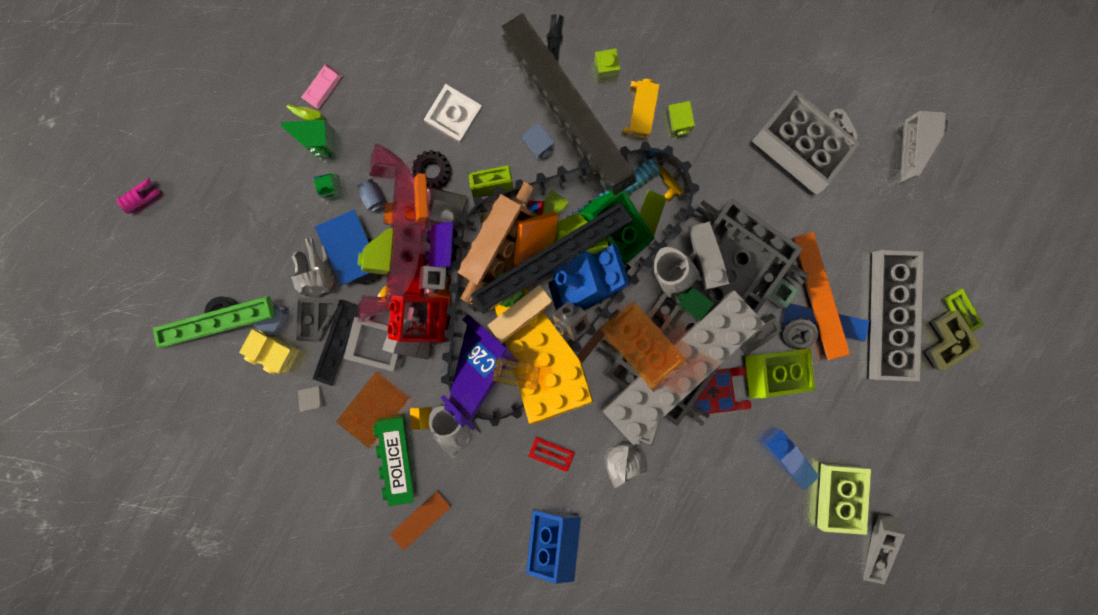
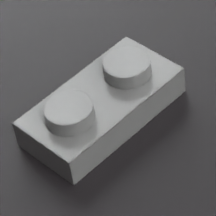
M772 313L761 319L765 324L741 345L747 355L782 332L776 317Z

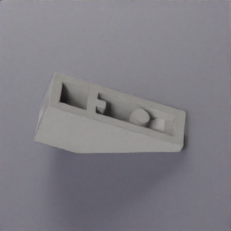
M706 222L689 226L688 229L698 270L703 279L701 281L703 290L729 284L725 264L711 223Z
M879 514L869 546L863 576L865 581L885 585L905 537L900 518Z

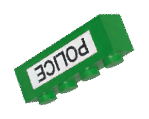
M400 414L376 418V424L373 425L374 438H379L376 454L377 459H382V466L379 467L380 480L384 479L385 487L381 488L383 501L387 500L388 507L414 503L403 416Z

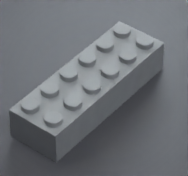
M878 250L872 253L869 379L920 381L923 252Z

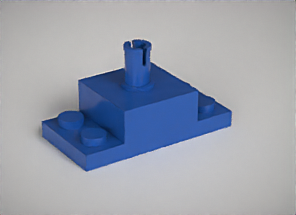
M613 244L597 254L583 252L554 270L555 279L548 283L556 311L568 301L575 306H580L585 311L630 285L618 246Z

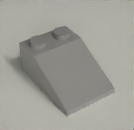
M919 111L906 119L901 182L912 180L922 173L943 138L944 133L947 131L948 121L945 120L946 113Z

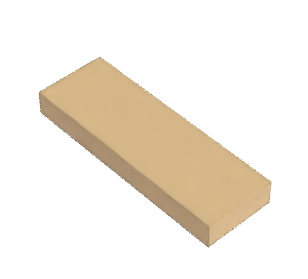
M538 285L489 323L488 327L498 341L503 343L554 302L542 286Z

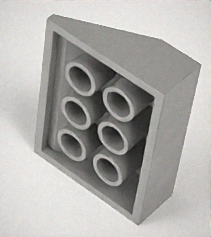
M796 89L752 140L753 143L816 195L831 183L860 145L856 139ZM832 127L844 136L842 137L843 141L847 140L849 143L852 142L853 145H843Z

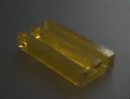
M500 358L495 360L496 367H494L493 372L495 373L492 376V381L536 390L540 371L539 367ZM502 365H505L509 367L534 372L533 376L523 373L501 369ZM500 374L530 380L532 384L500 377Z

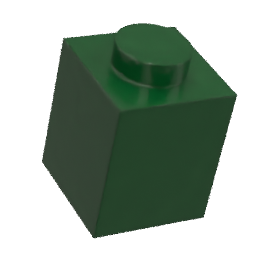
M693 287L681 292L677 298L680 301L677 306L697 321H701L714 304Z

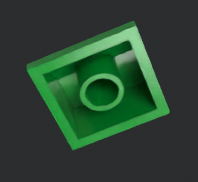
M324 119L281 122V127L312 154H315L316 157H327L328 153H334L333 128Z

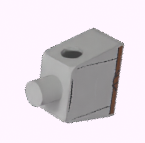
M427 187L428 218L439 222H454L455 225H459V218L463 213L467 196Z

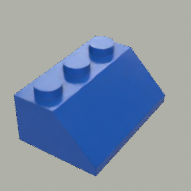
M533 510L526 574L555 584L574 582L581 517L567 513Z

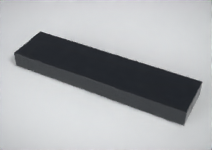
M341 299L313 375V380L334 386L344 359L354 317H359L362 306Z

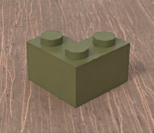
M958 310L948 311L931 322L943 341L928 349L925 353L936 370H947L982 346Z

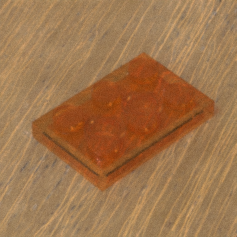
M375 372L336 423L366 447L370 448L378 439V437L374 438L373 425L376 424V418L397 415L410 398L381 374Z

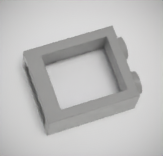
M354 317L344 359L393 372L397 371V368H401L404 356L393 353L390 364L357 356L365 325L387 331L388 325Z

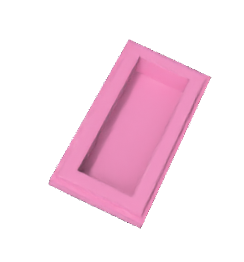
M325 64L301 98L319 110L343 75Z

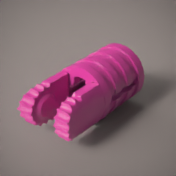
M150 178L139 183L121 197L116 198L119 206L125 213H131L137 207L160 194L158 189L152 190L146 196H143L140 190L152 183Z

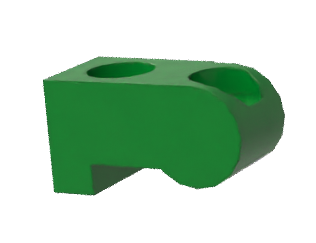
M329 173L314 177L315 188L321 198L328 199L342 195L338 174Z

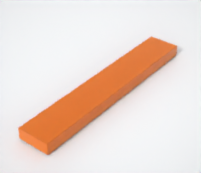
M812 232L793 237L792 241L803 248L797 258L801 270L809 274L807 278H804L827 360L848 356L850 352L815 234Z

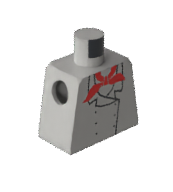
M409 307L407 319H404L403 333L426 334L427 324L419 322L422 313L421 309ZM387 335L382 350L428 360L430 342H397L388 339Z

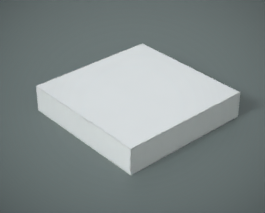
M445 84L424 121L461 143L480 112L482 105Z

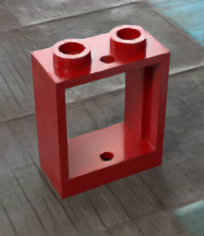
M392 295L389 304L388 339L397 342H445L444 333L446 331L449 299L438 296ZM406 302L429 303L426 334L403 333Z

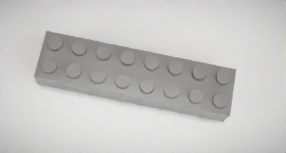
M735 290L729 292L705 314L701 321L693 325L601 411L634 445L765 323Z

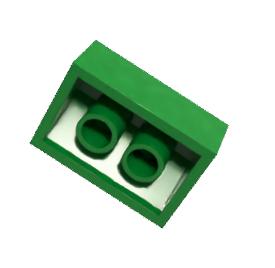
M620 187L594 199L580 211V214L589 222L622 202L632 217L633 222L607 237L606 240L608 246L612 244L618 246L623 264L626 265L650 244L655 237L624 188Z

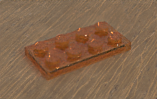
M635 301L600 328L653 392L689 364L686 358Z

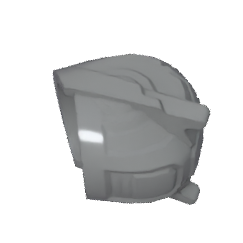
M664 247L658 251L654 261V273L661 288L669 298L671 293L683 292L693 286L696 280H703L693 261L683 252L671 247Z
M445 406L436 407L432 410L429 417L432 435L450 458L454 459V453L464 448L474 434L479 435L480 433L476 428L472 430L467 425L464 427L459 425L454 420V417L444 409Z
M637 441L634 445L628 443L618 445L608 453L606 467L614 488L648 471L646 455L643 449L640 448V441Z

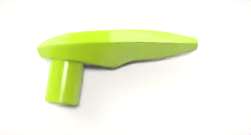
M287 104V108L291 112L305 120L325 119L319 111L312 108Z

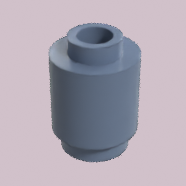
M368 179L357 186L359 189L358 194L367 210L376 212L384 207L383 204L386 202V199L373 179Z

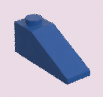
M776 428L761 442L803 490L807 489L820 477L797 446L781 429Z

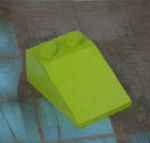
M811 348L745 355L750 398H769L816 391Z

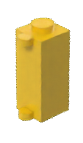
M643 79L638 82L632 81L631 87L636 88L630 126L623 127V132L632 136L649 138L659 84H655V81L650 79Z

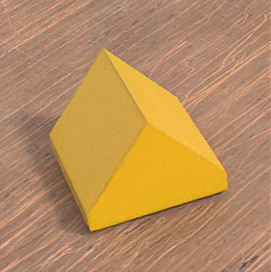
M431 407L410 408L411 430L430 429L429 417L432 412Z

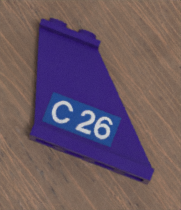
M467 314L462 319L467 326L450 396L448 399L443 395L441 399L446 404L444 409L454 417V420L462 427L467 425L470 429L474 430L476 427L471 421L507 364L514 367L519 360Z

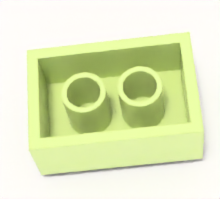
M821 463L817 528L823 532L867 535L871 469L864 466Z

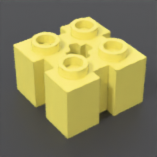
M252 329L239 353L245 355L244 359L255 365L256 363L263 364V370L275 375V373L289 372L300 349L261 330Z

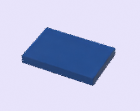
M355 210L315 226L340 286L370 274L361 272V266L358 265L359 252L363 253V249L369 244V240Z

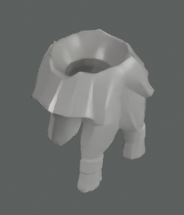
M306 238L305 241L312 270L307 271L306 257L302 252L296 251L292 256L296 273L291 279L294 288L299 294L306 297H319L321 294L330 292L336 281V275L323 245L321 246L323 252L322 260L317 254L315 240L313 238Z

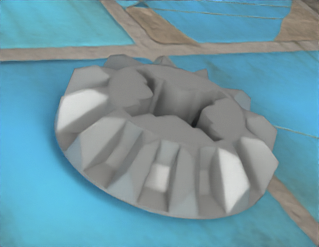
M801 317L799 320H791L788 325H785L783 332L784 341L794 349L809 348L818 338L816 324H813L810 319L804 320ZM797 328L804 331V338L797 334Z

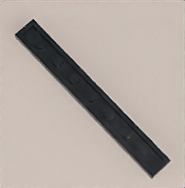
M622 202L475 291L471 294V297L481 313L485 314L632 223L633 219Z

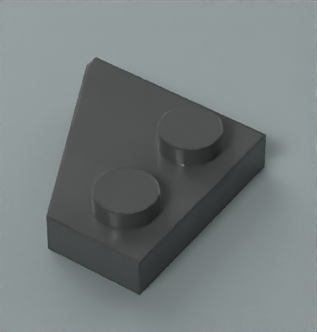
M298 298L296 341H320L340 304V299Z

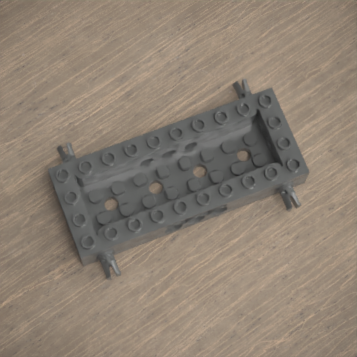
M733 198L726 202L719 211L703 199L700 204L705 209L698 207L696 212H699L711 221L710 223L729 284L717 287L722 291V298L720 300H714L711 297L712 289L703 290L701 281L696 280L691 287L714 303L708 312L729 292L735 290L757 314L785 274L799 283L800 286L805 282L799 276L807 278L809 274L794 265L795 259L803 249ZM693 249L688 257L693 261L696 268L698 269ZM738 253H744L747 256L745 265L737 263L736 256ZM663 291L622 350L616 349L603 339L601 343L608 351L597 347L596 351L611 360V365L604 373L606 377L625 389L686 333V326L689 323L696 324L698 322L677 306L680 302L677 298L681 292L671 293L669 298L666 292ZM720 365L667 413L664 418L673 425L678 426L684 416L688 415L703 426L705 423L697 415L699 414L705 418H709L710 415L694 405V403Z

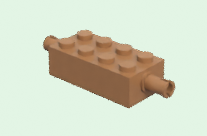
M523 182L515 199L510 200L500 194L499 198L494 202L493 209L488 218L483 222L480 233L472 242L471 249L462 261L458 271L459 274L469 280L462 296H460L465 302L473 304L472 293L495 280L498 275L512 269L518 222L539 216L527 209L528 206L526 205L536 190L535 187Z

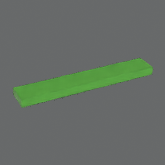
M271 296L154 327L153 333L157 349L275 318Z

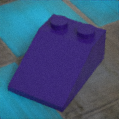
M454 222L431 225V230L427 231V243H430V252L426 251L425 264H429V267L446 268V270L456 271L452 268V261L457 260V247L454 245V239L458 238L459 229Z

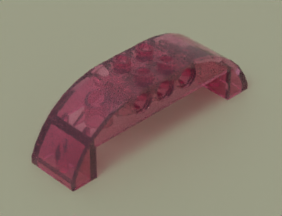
M375 144L372 150L369 176L394 178L391 215L393 236L390 270L386 278L385 297L362 295L359 299L357 322L360 323L372 320L385 313L389 309L391 296L403 295L407 291L414 278L420 255L423 254L424 242H420V238L425 231V221L416 222L415 177L408 166L396 154L380 144ZM408 214V215H410L413 219L410 220V219H408L405 215ZM403 235L408 236L411 241L404 239ZM401 256L407 257L409 262H404Z

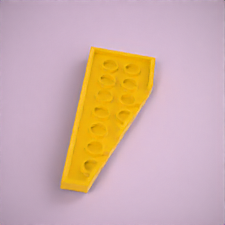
M527 288L524 289L525 295L529 293ZM496 306L497 316H500L510 307ZM544 311L505 341L507 349L519 360L513 367V371L529 424L533 425L594 403L580 359L561 334L557 332L554 324Z

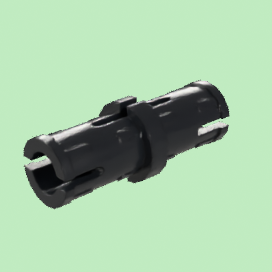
M553 14L550 17V30L546 37L548 40L546 58L551 59L552 51H554L553 60H558L560 42L563 41L561 33L564 16L559 15L556 23L557 14Z

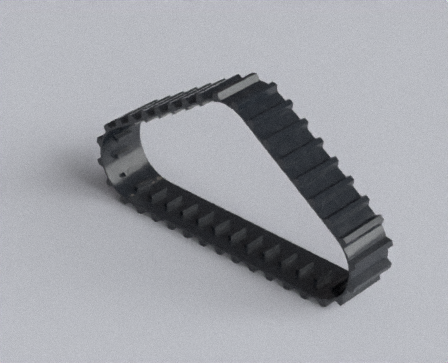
M642 142L640 148L630 151L627 146H623L620 148L617 156L609 158L606 153H601L598 162L588 164L582 159L579 160L578 168L567 171L564 166H560L557 169V175L546 178L541 172L537 174L535 182L528 183L536 188L535 191L541 190L543 193L546 192L548 187L558 184L565 186L567 181L580 177L584 180L589 174L599 171L606 173L608 168L621 164L625 167L630 161L641 159V162H645L648 158L660 162L659 164L662 166L666 165L675 173V178L678 177L683 188L681 196H684V207H681L677 212L681 216L674 226L670 223L667 225L665 230L668 233L660 243L655 240L651 244L654 250L646 259L640 257L637 260L640 266L631 276L627 273L630 282L628 287L631 288L640 281L636 274L640 270L646 272L654 265L651 259L652 255H657L661 248L668 247L665 240L667 238L671 240L676 238L683 231L680 223L688 221L696 211L691 206L693 196L699 191V185L692 183L688 172L692 165L689 161L681 162L673 155V147L669 145L661 150L651 148L648 142ZM521 179L516 180L515 188L504 191L501 186H497L494 189V195L488 196L485 199L476 196L473 199L475 206L470 210L469 214L460 215L459 222L463 226L462 236L454 239V245L460 249L459 260L452 261L453 269L459 271L462 261L466 258L467 248H471L468 236L470 228L474 229L475 227L473 222L481 212H487V208L494 204L500 194L509 199L516 198L523 185ZM459 273L457 274V282L449 286V290L455 293L454 306L447 308V314L453 316L452 329L446 330L444 336L450 339L449 352L442 354V360L448 363L447 374L441 377V383L447 384L450 392L454 380L455 360L459 359V355H456L457 339L462 337V333H458L460 315H464V310H461L462 299L460 298L465 290V287H463L464 276ZM623 289L611 295L613 298L603 309L599 306L596 308L599 314L590 323L589 330L575 342L571 339L567 342L571 345L570 348L573 351L579 352L582 349L579 341L585 334L590 336L595 334L594 323L599 318L605 320L611 315L608 310L611 303L619 304L624 300ZM522 402L517 407L514 403L511 405L513 410L498 414V410H494L493 414H485L478 411L471 422L479 418L489 420L492 426H498L501 419L511 415L516 419L520 418L523 414L522 407L524 404Z

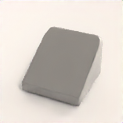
M320 386L298 391L300 412L324 407Z

